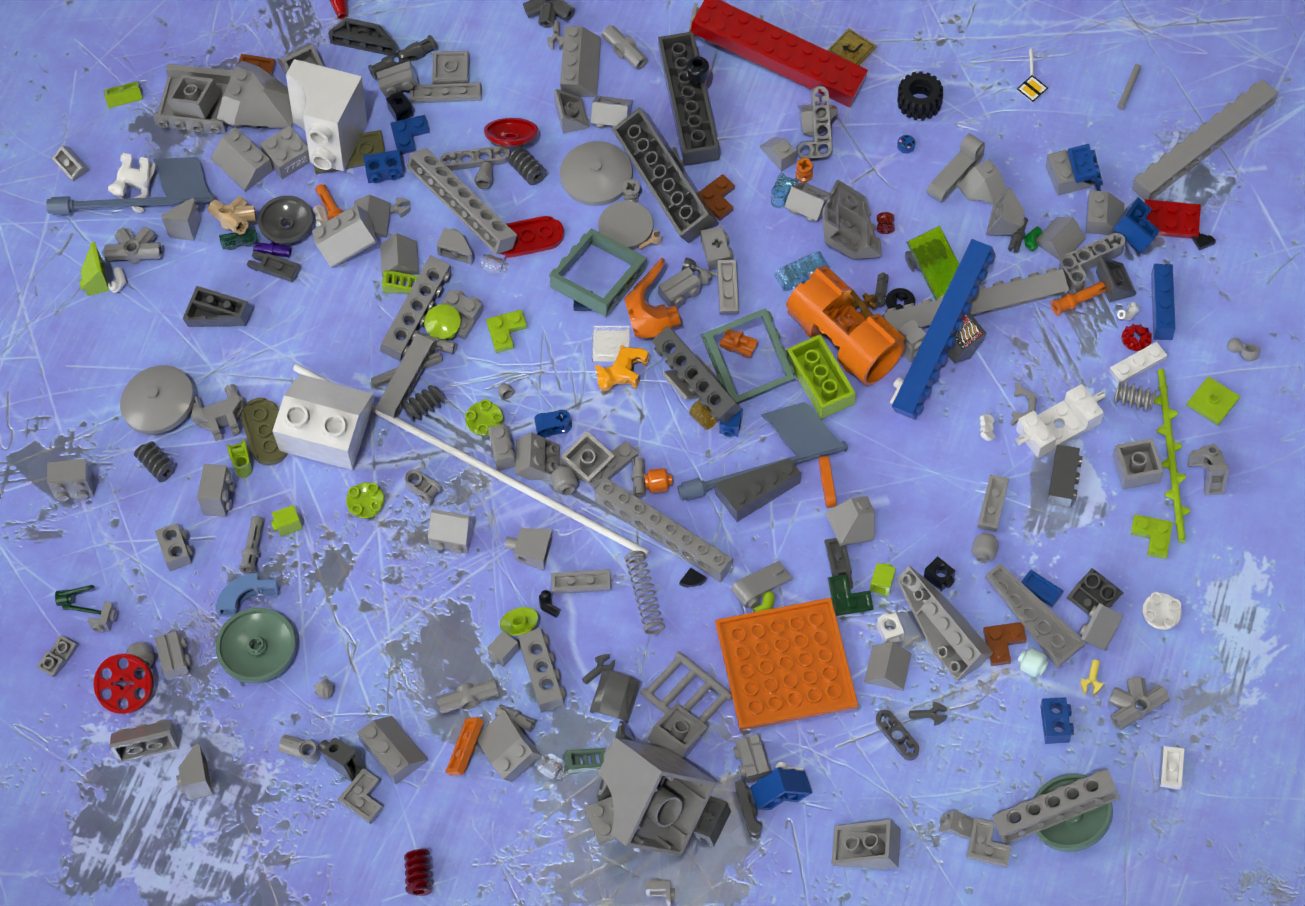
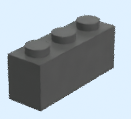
M1057 444L1047 504L1071 508L1072 501H1076L1078 490L1074 489V486L1079 483L1080 478L1077 467H1081L1083 457L1079 455L1080 448Z

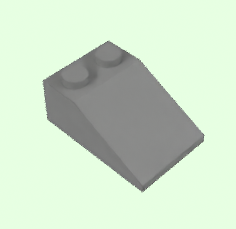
M506 710L483 729L477 738L491 765L503 780L513 782L541 756Z
M891 819L834 826L832 865L879 870L899 868L901 829Z

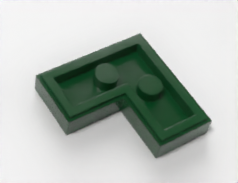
M848 574L827 577L836 616L874 610L870 590L857 593L850 592Z

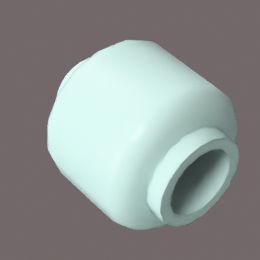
M1030 648L1027 652L1022 651L1018 658L1020 670L1034 678L1038 675L1042 676L1049 664L1047 655L1035 648Z

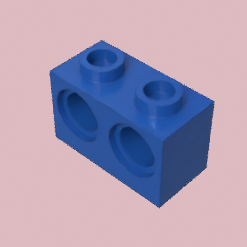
M399 150L363 156L368 183H379L385 180H396L404 177Z
M1067 698L1042 699L1040 709L1045 744L1069 743L1071 735H1074V725L1069 721L1072 711L1071 705L1067 704ZM1052 709H1059L1061 713L1056 714ZM1054 728H1062L1063 732H1056Z

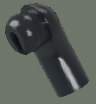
M543 590L539 595L540 608L542 611L557 618L561 609L552 605L551 592Z

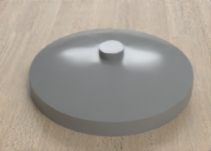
M601 141L587 142L575 147L565 156L560 167V179L565 192L575 201L590 206L606 205L621 198L624 195L622 184L626 180L632 179L633 176L631 161L627 154L619 147Z
M167 365L147 368L135 375L124 388L120 400L121 414L127 424L139 433L156 435L168 432L181 424L189 415L195 399L194 387L187 375L178 368Z

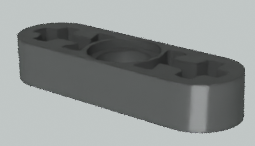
M879 711L876 715L877 727L905 760L911 761L916 759L919 755L918 743L891 711ZM882 717H884V718H887V717H888V718H889V720H888L889 725H888L885 721H884V722H881V718H882ZM897 730L903 733V737L898 740L894 739L891 735L892 732ZM905 741L908 748H914L913 754L911 752L906 753Z

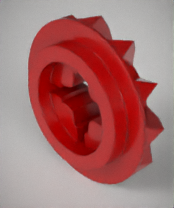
M1133 323L1129 327L1126 326L1121 338L1123 344L1128 349L1140 351L1151 344L1152 333L1149 332L1148 327L1145 328L1142 324L1135 325ZM1135 332L1137 333L1138 336H1140L1139 342H1138L1137 338L1134 337V333H1135Z

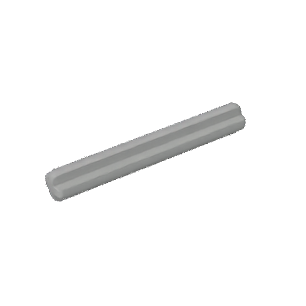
M439 352L431 354L423 369L442 362L441 354ZM397 368L372 377L373 387L377 388L390 383Z

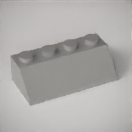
M565 26L560 88L561 91L578 97H597L601 37L583 26Z

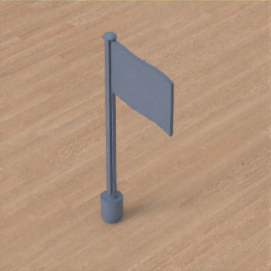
M197 157L164 158L153 160L159 170L161 186L166 197L74 201L71 200L70 196L47 199L46 207L48 214L67 215L71 214L74 209L182 204L192 197L195 203H208L215 200V196L213 193H209L205 185L202 167Z
M805 402L761 414L773 426L784 444L796 455L789 457L794 465L848 450L847 443L845 441L840 442L827 429L818 414ZM786 459L708 481H701L700 478L682 482L681 485L677 486L681 501L705 496L704 492L715 488V483Z

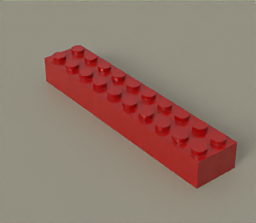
M704 0L692 21L691 33L811 90L813 87L821 85L828 90L830 99L849 108L852 106L867 76L868 69L722 0ZM818 89V93L824 95V92Z

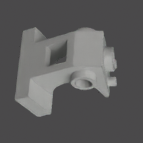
M1214 443L1203 446L1196 451L1192 450L1189 455L1188 467L1202 466L1207 471L1204 485L1205 495L1225 494L1229 467L1224 462L1222 451Z

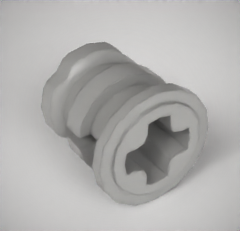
M633 179L626 180L622 184L623 198L625 201L637 202L640 197V184Z

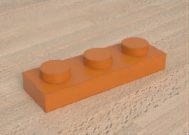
M479 717L466 718L445 771L448 775H463L466 771L467 763L474 751V745L481 733V727L484 722Z

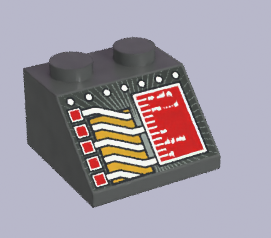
M971 313L965 315L964 325L955 336L956 342L947 353L954 363L970 359L987 334Z

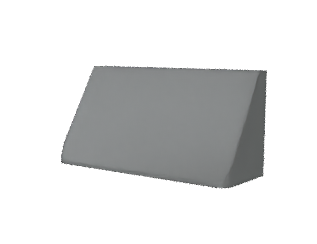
M61 145L52 157V160L72 181L77 180L90 170L70 147Z

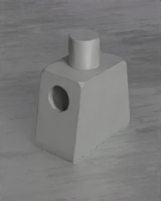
M521 528L518 538H506L505 548L514 550V557L517 562L544 571L553 539L552 529Z

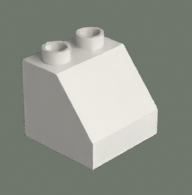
M299 374L283 397L273 428V434L279 451L353 471L375 401L373 393Z

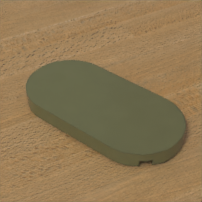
M255 398L247 402L241 412V420L252 455L258 463L268 466L276 465L282 462L288 455V453L279 451L273 434V428L279 411L274 402L266 398Z

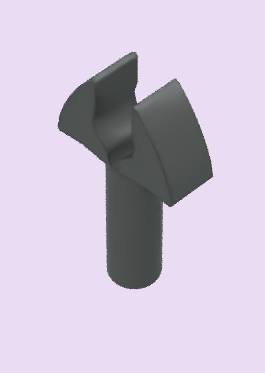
M610 654L595 657L597 666L585 675L582 681L588 684L602 671H613L615 660L610 662L609 665H603L610 658Z
M933 702L930 710L909 711L908 714L910 719L931 718L934 721V726L944 722L948 716L936 714L939 711H947V707L937 702Z

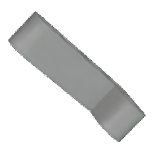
M817 85L811 90L813 140L802 141L796 146L797 154L807 159L827 157L832 152L829 93L825 87ZM818 89L824 92V95H821V101L825 102V104L819 103L815 105V102H819V97L815 96V93H818ZM820 107L825 109V114L822 117L816 115V110ZM824 125L826 133L819 135L817 129L819 126ZM821 144H826L828 147L825 153L818 151V147ZM803 145H808L809 152L805 155L801 154L800 148Z
M967 134L961 143L960 152L930 183L926 192L943 203L958 187V184L980 163L984 155L985 143L972 134Z
M1113 233L1061 257L1058 270L1063 269L1070 291L1078 292L1083 290L1086 281L1085 271L1096 267L1100 257L1114 259L1123 253L1125 237L1122 234Z

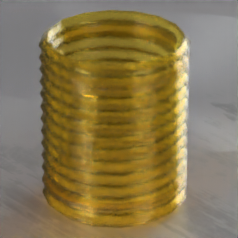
M696 401L689 409V415L705 430L712 428L718 422L711 416L710 412L712 410L709 407L705 408L699 401Z

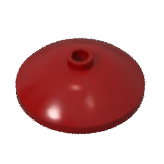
M502 118L489 122L484 127V135L494 144L515 148L531 142L538 135V127L529 120Z

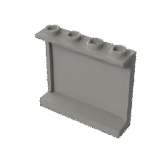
M167 64L168 78L158 114H153L156 126L226 134L228 124H225L223 121H217V116L233 70ZM182 75L214 79L220 95L206 119L176 116L173 114L168 98Z

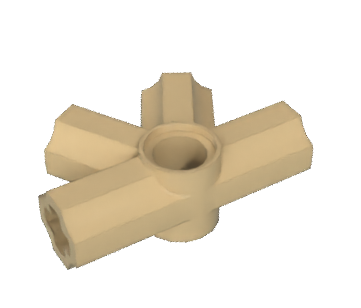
M237 197L230 205L213 200L207 207L208 212L221 222L223 229H231L239 235L246 232L248 223L257 222L254 205L249 206L243 197Z

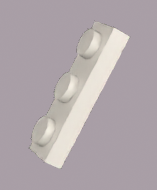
M1156 341L1111 366L1109 372L1118 383L1120 381V384H1123L1125 381L1166 360L1168 355Z

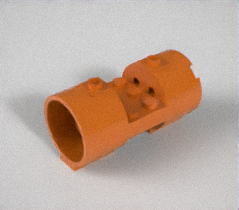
M828 266L816 268L809 275L810 279L804 284L800 283L791 293L786 303L788 308L786 312L801 325L808 336L812 338L819 334L821 336L824 334L832 339V343L840 347L837 359L844 367V370L854 374L864 385H873L885 377L898 363L905 349V344L903 343L905 337L880 314L871 315L866 320L851 306L853 298L850 293L853 289Z

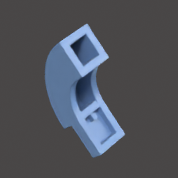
M258 573L246 574L234 579L222 590L217 599L215 609L218 616L232 617L239 612L243 602L250 597L257 595H279L280 588L278 582L271 578L260 580Z

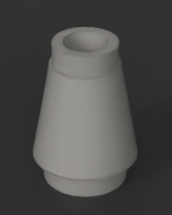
M483 162L475 176L474 181L478 188L487 189L492 184V164L489 162Z

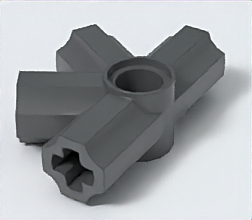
M530 0L523 3L527 17L531 18L540 14L538 23L544 28H550L554 25L556 15L567 21L573 17L575 7L564 0H552L551 2H548L550 0Z

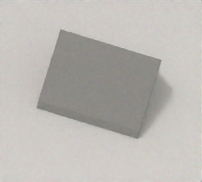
M555 89V107L563 134L589 128L590 125L582 98Z
M372 195L355 200L354 205L357 204L369 212L375 237L387 238L391 203Z
M192 197L161 215L169 237L190 241L195 240L201 218L195 200Z
M1056 217L1043 233L1036 238V243L1060 261L1062 256L1075 251L1086 240V236L1074 217Z
M396 233L380 244L382 277L384 270L411 275L419 274L417 241Z
M894 642L872 645L864 683L904 691L911 653Z

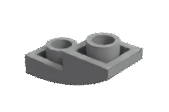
M60 635L51 651H46L37 668L55 677L69 661L79 645Z

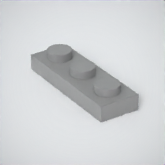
M717 260L719 314H738L736 260Z
M626 440L611 452L615 455V458L588 483L594 490H596L605 477L610 480L629 465L632 459L639 456V453Z
M990 474L977 528L997 532L1009 478Z
M610 569L551 573L552 594L611 590Z

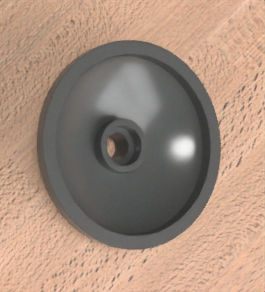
M279 196L268 201L258 215V226L262 235L268 240L279 244H288L300 240L309 232L313 223L311 208L304 200L295 196Z

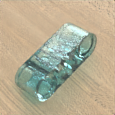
M817 251L779 268L774 273V277L783 291H789L796 288L800 283L804 284L809 280V275L816 268L824 266L830 268L822 253Z

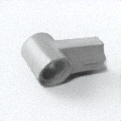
M286 734L281 737L278 748L279 752L302 759L307 764H315L320 759V751L313 741H304ZM308 750H313L311 754L305 755Z

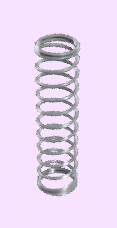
M643 551L630 552L624 559L627 562L626 567L629 569L628 574L631 576L630 581L633 582L632 588L635 589L634 595L637 596L635 600L639 603L637 608L641 610L639 615L642 617L641 622L644 624V633H659L665 628V625L662 623V618H654L659 616L661 612L653 611L659 605L651 604L657 600L656 597H649L655 594V591L648 590L653 587L652 583H646L651 580V577L645 576L650 570L643 569L648 565V563L642 562L646 559L645 553ZM635 554H643V555H639V556L633 557V558H631L630 560H627V558L630 557V556H632V555H635ZM628 563H637L631 568L628 566ZM639 564H646L641 568H633ZM630 570H639L633 574L630 573ZM641 571H648L647 573L642 575H635L636 573ZM632 576H633V577H640V578L636 579L635 581L632 580ZM643 578H650V579L647 580V581L636 582V581H638V580H640V579H643ZM634 583H635V584H642V585L638 586L637 588L634 587ZM644 585H651L645 589H638ZM636 590H638V591L646 590V591L640 593L639 595H636ZM650 591L653 592V593L650 594V595L640 596V595H642L643 593H646V592H650ZM638 597H648L643 599L641 602H638L637 600ZM652 598L655 599L654 601H651V602L642 603L643 601L648 600V599H652ZM640 604H650L642 609L639 608ZM657 605V607L653 609L644 610L647 607ZM642 611H652L644 616L641 615ZM659 612L655 616L646 617L649 614ZM644 618H654L646 623L643 622ZM661 619V621L659 622H652L648 624L651 621ZM662 625V627L653 631L646 630L652 626Z

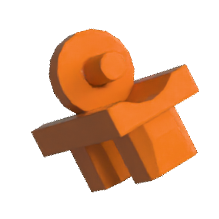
M729 329L725 331L719 346L729 352L734 351L742 354L745 358H751L758 340L744 335L743 331L735 332Z

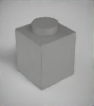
M502 631L487 647L488 657L493 663H499L504 667L519 651L518 642Z

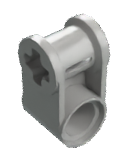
M409 470L405 475L407 490L426 504H431L432 498L437 492L442 491V487L436 481L428 478L418 470ZM414 479L418 480V482L411 483L410 481Z

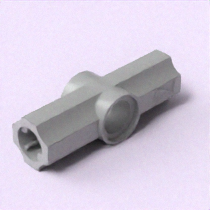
M609 25L605 28L602 37L613 47L616 55L621 59L625 58L635 69H642L647 63L648 58L636 47L634 40L630 36L625 37L614 25Z
M494 679L475 685L471 683L460 685L455 691L436 696L440 712L443 714L459 708H474L479 702L499 697Z

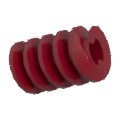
M427 849L412 850L404 855V860L406 861L404 863L406 868L405 884L407 885L405 890L408 894L426 896L432 892V890L426 889V887L431 886V882L425 881L431 878V874L425 873L431 870L429 865H425L430 862V858L424 857L430 854V851Z

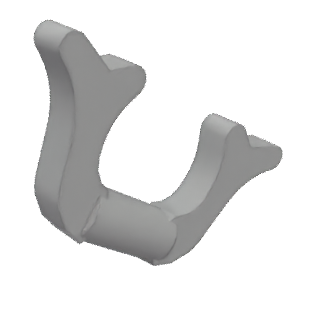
M1018 382L1015 383L1016 391L1014 392V397H1028L1029 406L1026 413L1012 412L1011 426H1014L1018 419L1032 411L1036 412L1037 397L1035 393L1022 388Z

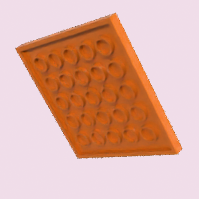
M831 597L715 620L739 731L858 708Z

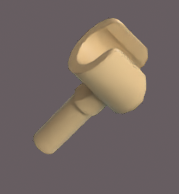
M659 230L653 231L652 237L638 246L639 250L652 243L659 245L663 237H657Z

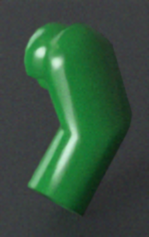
M1038 226L1026 234L1024 238L1025 246L1028 247L1029 251H1034L1038 248L1036 238L1043 233Z

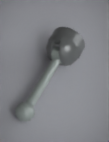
M687 257L682 266V270L689 267L692 272L695 270H706L697 267L696 262ZM709 271L713 276L717 277L716 272Z

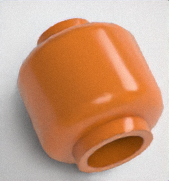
M666 468L649 469L648 474H645L646 489H649L652 494L666 493L669 490V486L673 485L672 474H668Z

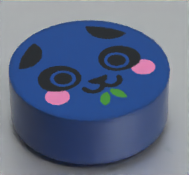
M910 135L901 136L897 142L898 150L902 153H911L915 149V139Z

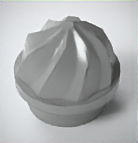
M324 679L314 685V693L322 699H328L333 694V684L328 679Z

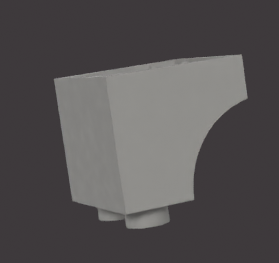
M617 737L606 749L604 762L598 772V775L606 782L613 799L614 820L611 835L628 847L682 856L716 782L670 749Z

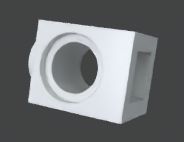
M896 612L892 614L885 613L877 618V629L883 643H899L904 641L905 632ZM886 626H892V627H894L895 629H893V630H888V629H886L885 627H886Z

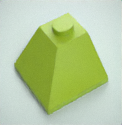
M94 241L90 244L80 271L82 279H79L81 290L86 291L87 296L109 291L103 261Z

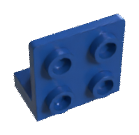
M1090 144L1069 148L1068 153L1076 183L1094 179L1097 191H1101L1100 185H1103L1095 149L1091 150Z

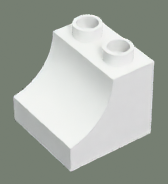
M294 59L286 73L293 123L306 131L310 163H313L322 170L332 168L344 171L361 138V133H364L368 125L362 76Z

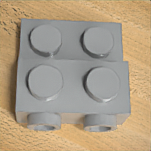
M449 289L441 304H448L459 312L461 322L455 336L466 340L481 316L483 306L477 297L472 296L468 298L458 289L455 291Z

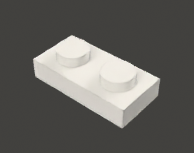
M1163 747L1160 787L1181 790L1184 748Z

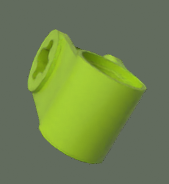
M245 439L241 443L234 445L227 444V450L236 475L240 478L250 476L252 465Z

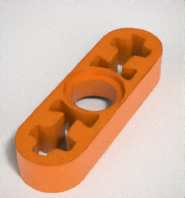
M829 456L818 457L825 506L826 508L836 507Z

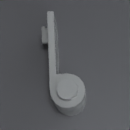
M777 561L738 580L732 586L731 591L745 608L752 609L760 603L759 599L762 594L791 581L793 577L780 561Z

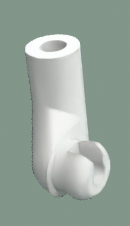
M120 267L113 270L116 280L108 284L109 290L113 293L121 291L126 284L123 270Z
M1131 302V305H1127L1128 311L1119 310L1117 313L1118 318L1130 321L1139 313L1137 304Z

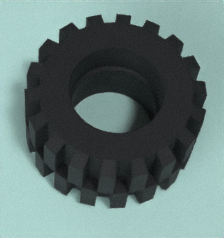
M919 71L917 74L912 72L911 76L908 74L905 76V79L901 80L898 87L897 103L903 115L907 114V118L910 119L912 117L914 118L913 120L921 119V121H924L925 118L931 119L932 115L936 116L938 111H940L943 99V86H941V81L937 80L935 75L930 76L931 73L927 72L924 74L923 71ZM915 94H924V95H926L927 97H926V98H916V97H914L913 95H915Z

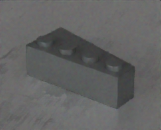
M789 458L715 483V494L736 522L800 484L801 472Z

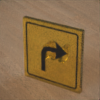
M848 28L827 51L860 65L877 46Z

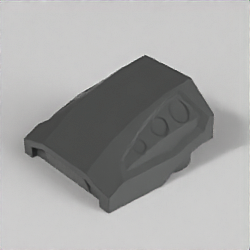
M1091 568L1066 598L1089 615L1093 606H1098L1099 603L1111 608L1124 592Z
M611 670L602 671L591 704L590 713H600L628 723L635 705L640 682L629 675Z

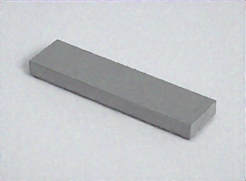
M481 82L417 85L410 90V104L481 101Z

